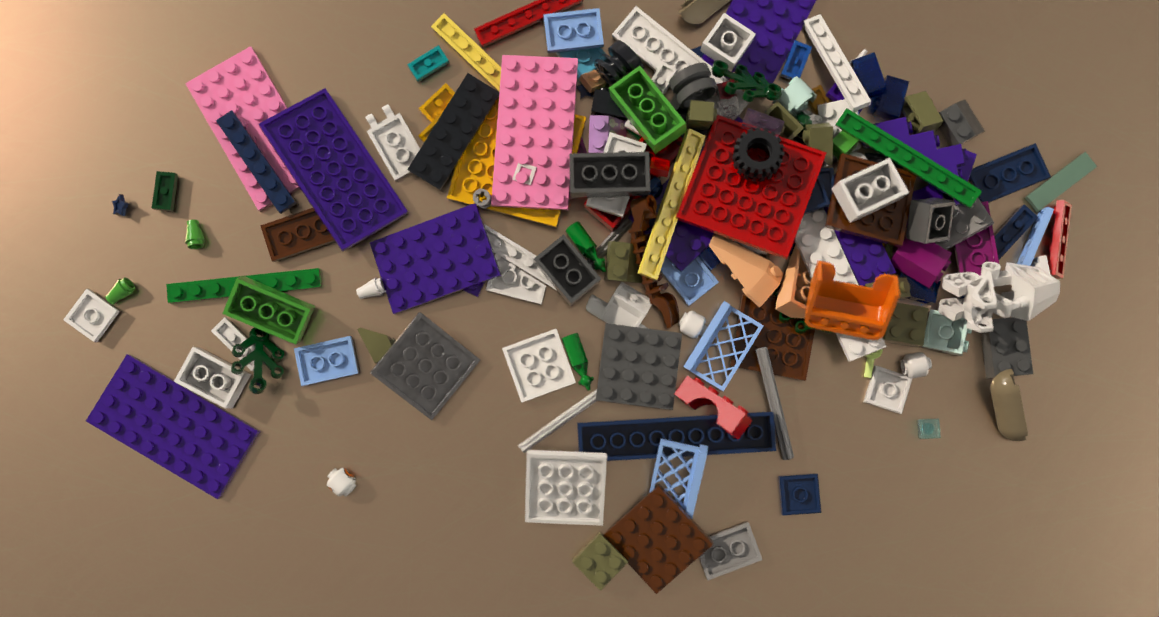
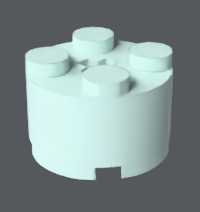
M796 76L789 82V86L785 90L781 88L782 95L780 99L774 100L772 103L774 104L778 101L795 118L800 111L808 108L809 101L814 102L817 94L801 78L799 79Z

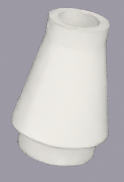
M376 277L356 290L360 299L381 296L386 292L382 278L377 279Z

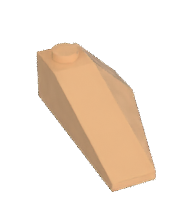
M713 234L709 247L723 265H728L732 271L731 276L733 279L740 281L744 287L742 289L744 294L758 307H761L780 285L783 272L778 266L763 256L726 237Z
M796 244L778 291L775 309L790 318H805L812 279Z

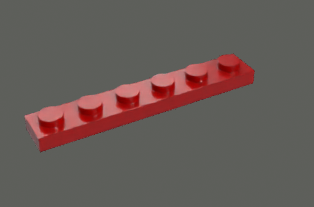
M536 0L476 27L474 31L483 48L544 20L543 14L560 13L582 3L583 0Z

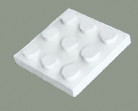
M557 329L502 348L521 403L576 383Z

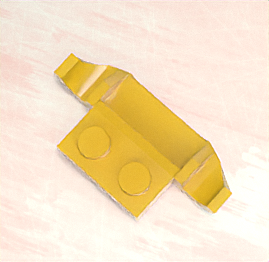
M447 83L419 108L420 112L431 122L418 135L423 142H425L455 94Z

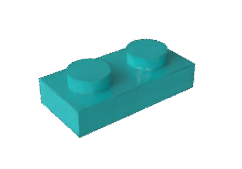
M438 45L407 64L417 82L450 62Z

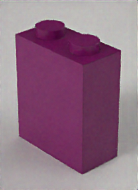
M905 238L903 246L898 248L891 259V263L894 268L930 288L933 282L938 284L942 278L943 273L941 270L945 272L949 267L951 261L948 259L952 253L934 242L925 244Z

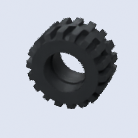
M756 127L755 131L752 128L748 129L747 134L743 132L740 138L737 139L732 162H734V168H738L737 173L739 175L744 174V179L748 180L750 177L752 182H756V179L762 182L765 180V177L770 179L773 174L777 173L784 157V145L780 144V137H775V132L769 133L767 128H764L763 131L760 130V127ZM751 148L763 149L768 154L769 159L763 162L754 161L748 156L747 151Z

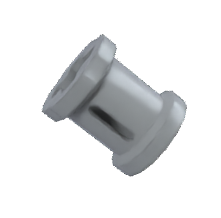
M478 189L473 194V200L480 208L486 209L491 206L492 197L487 190ZM485 196L487 199L481 202L479 198Z

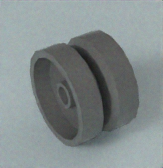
M706 63L690 65L677 72L670 79L669 85L673 93L677 94L676 99L680 108L687 109L691 100L708 101L717 93L718 86L715 80L710 77L711 72Z

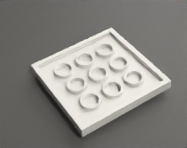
M527 450L525 522L603 526L607 453Z

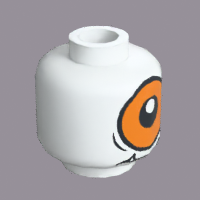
M335 468L327 476L329 478L327 486L338 497L343 495L346 497L356 487V478L346 468L339 470Z

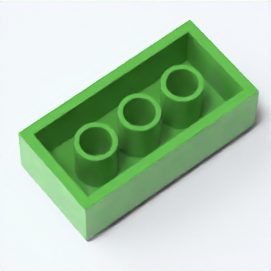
M638 66L609 87L610 96L655 154L687 132L686 122L641 66Z
M241 276L235 281L223 314L296 345L304 335L315 306L246 276Z

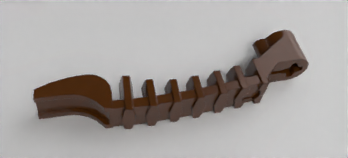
M652 195L632 199L630 204L634 222L628 232L631 233V244L634 246L633 253L636 254V264L639 267L647 246L645 241H648L650 234L644 235L643 231L650 227V219L657 217V204ZM659 274L657 280L641 275L643 279L642 284L646 288L645 293L649 296L650 303L661 311L666 327L670 328L678 323L679 309L676 298L668 292L660 293V291L668 288V283L657 285V281L663 278L662 274Z

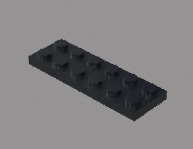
M467 73L407 170L441 191L499 98V92Z

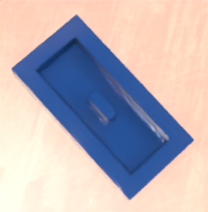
M795 40L780 76L789 80L796 76L800 79L812 47Z

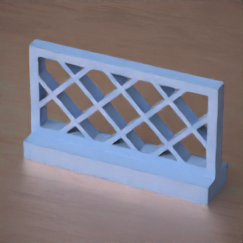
M724 301L683 367L724 392L764 325ZM731 312L739 316V324L729 326L728 317ZM752 323L758 327L754 334L746 336L744 325ZM741 326L744 336L733 339L730 328ZM728 329L730 340L719 342V331ZM745 339V350L736 352L733 341ZM731 342L734 353L722 355L720 344ZM718 345L720 356L709 358V347ZM741 353H742V355L740 356V358H739V360H738L737 354H741ZM734 355L736 360L735 366L726 369L723 358ZM721 358L724 369L712 372L710 361ZM708 362L710 373L701 374L696 369L700 363ZM732 370L728 376L727 371ZM725 372L726 381L723 386L715 382L713 374Z
M661 439L649 493L656 487L655 484L663 480L667 486L665 488L666 492L671 491L675 497L674 500L678 501L682 509L693 518L708 446L700 444V447ZM663 446L672 447L675 453L666 457L662 451ZM685 451L695 452L694 457L688 461L681 454ZM678 456L683 464L674 468L669 460ZM667 463L671 470L662 474L659 466ZM686 467L690 475L682 479L677 471ZM674 473L679 481L670 485L666 477ZM682 484L686 492L678 496L674 488Z

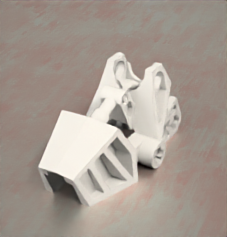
M984 262L981 275L974 272L946 274L943 277L942 288L957 297L962 295L965 297L962 299L947 298L940 300L938 311L952 321L960 318L966 319V328L980 333L993 331V313L1003 318L1014 317L1030 321L1057 301L1060 294V281L1039 267L1006 262L1005 270L1000 271L1001 266L998 263ZM1012 285V292H1003L999 295L994 291V287ZM978 324H985L986 327L979 326Z

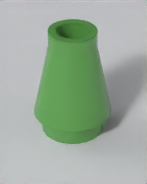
M187 221L185 244L188 245L189 249L204 247L205 239L199 221Z
M126 277L119 279L105 298L110 304L114 305L121 299L133 294L135 285Z

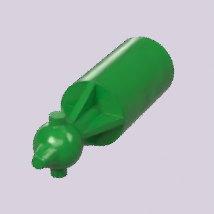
M580 222L571 224L565 231L583 256L594 261L595 270L598 269L605 272V259L598 258L597 245Z
M574 333L563 337L562 341L571 366L581 376L578 384L584 386L587 390H591L590 384L594 379L587 375L588 359L579 334Z

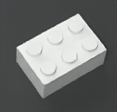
M890 158L839 181L832 188L850 223L902 199L909 193Z
M192 347L174 382L224 408L233 409L251 374L244 370L239 375L233 374L231 372L232 364L202 348Z

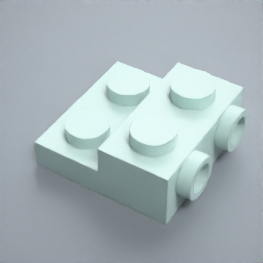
M930 309L924 345L922 347L963 356V352L967 353L969 341H966L967 333L971 334L972 330L966 328V319L960 318L952 321L940 314L939 311Z

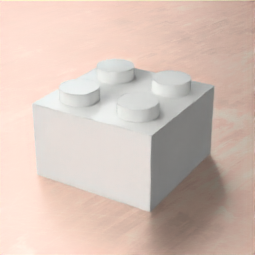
M723 13L704 40L700 51L714 61H724L728 64V70L732 71L752 43L756 33L726 13Z

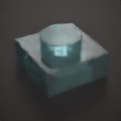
M917 419L919 439L941 438L939 419Z

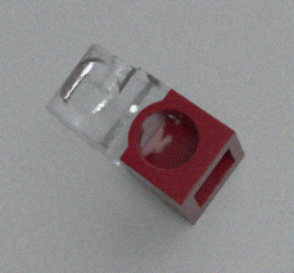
M727 82L717 84V94L723 117L733 118L740 116L737 94L725 92L724 89Z

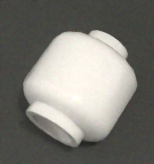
M695 311L685 312L678 323L680 332L692 339H696L699 335L703 336L708 327L705 325L706 318Z
M923 352L906 354L903 360H901L902 373L907 375L908 378L925 377L929 373V369L932 368L931 359L927 358Z

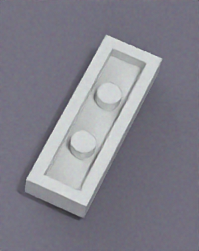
M226 317L211 330L231 351L234 345L241 344L248 339ZM253 344L245 349L243 356L238 358L241 360L254 351L255 345ZM254 361L247 365L251 371H254Z

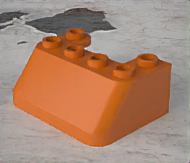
M818 260L808 293L805 311L806 325L815 329L870 340L881 339L886 332L900 296L898 276L881 274L876 277L872 288L833 280L836 273L834 265Z

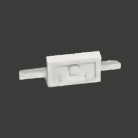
M621 281L608 303L592 294L586 309L609 324L649 329L641 324L652 304L647 296Z

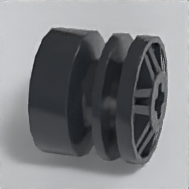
M616 40L608 48L609 55L603 53L600 57L601 59L594 61L596 70L610 86L638 66H641L644 70V65L637 54L621 40Z

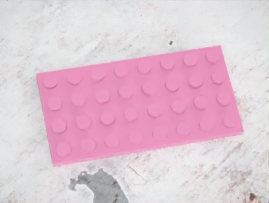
M251 46L185 83L258 211H263L273 205V203L216 122L217 119L232 110L289 193L292 194L300 189L259 127V123L287 109V106Z
M502 55L492 206L568 210L570 192L569 154H572L578 58ZM518 163L537 167L531 185L524 184L529 180L532 171L525 167L520 168V171L516 174V181L513 180Z

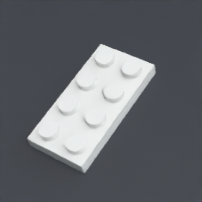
M610 132L603 153L645 152L647 144ZM630 196L588 197L586 206L623 218Z

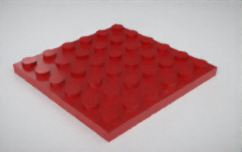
M717 114L716 121L714 120L676 219L787 260L826 152L775 135L776 138L780 137V144L784 145V157L777 173L773 174L770 179L765 177V180L762 182L759 179H756V182H752L750 177L746 180L744 179V174L739 175L737 173L738 168L735 169L733 166V151L736 141L740 138L743 132L747 134L748 129L751 128L755 131L756 128ZM751 148L747 151L748 156L754 161L763 162L769 159L768 154L763 149Z

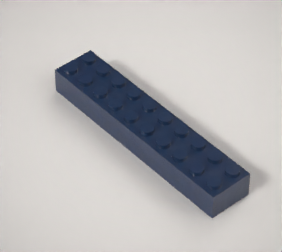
M774 412L748 413L747 415L752 422L739 440L717 424L718 415L577 423L579 452L607 453V461L657 458L661 439L700 447V444L708 446L707 455L776 451ZM663 446L662 451L666 457L675 453L672 447ZM685 451L681 455L683 457L694 456L695 452Z

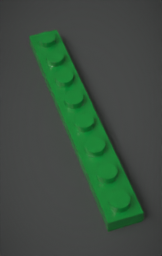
M847 108L835 124L839 129L883 156L890 158L891 161L969 209L982 192L977 187Z
M320 268L246 276L281 292L322 288ZM238 277L166 284L168 303L229 298Z

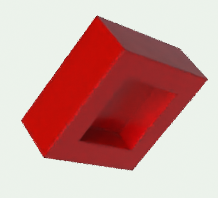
M651 157L650 174L657 177H668L670 160Z

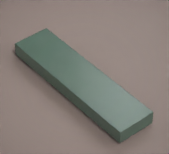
M1084 152L1024 198L1038 212L1094 170L1097 165Z

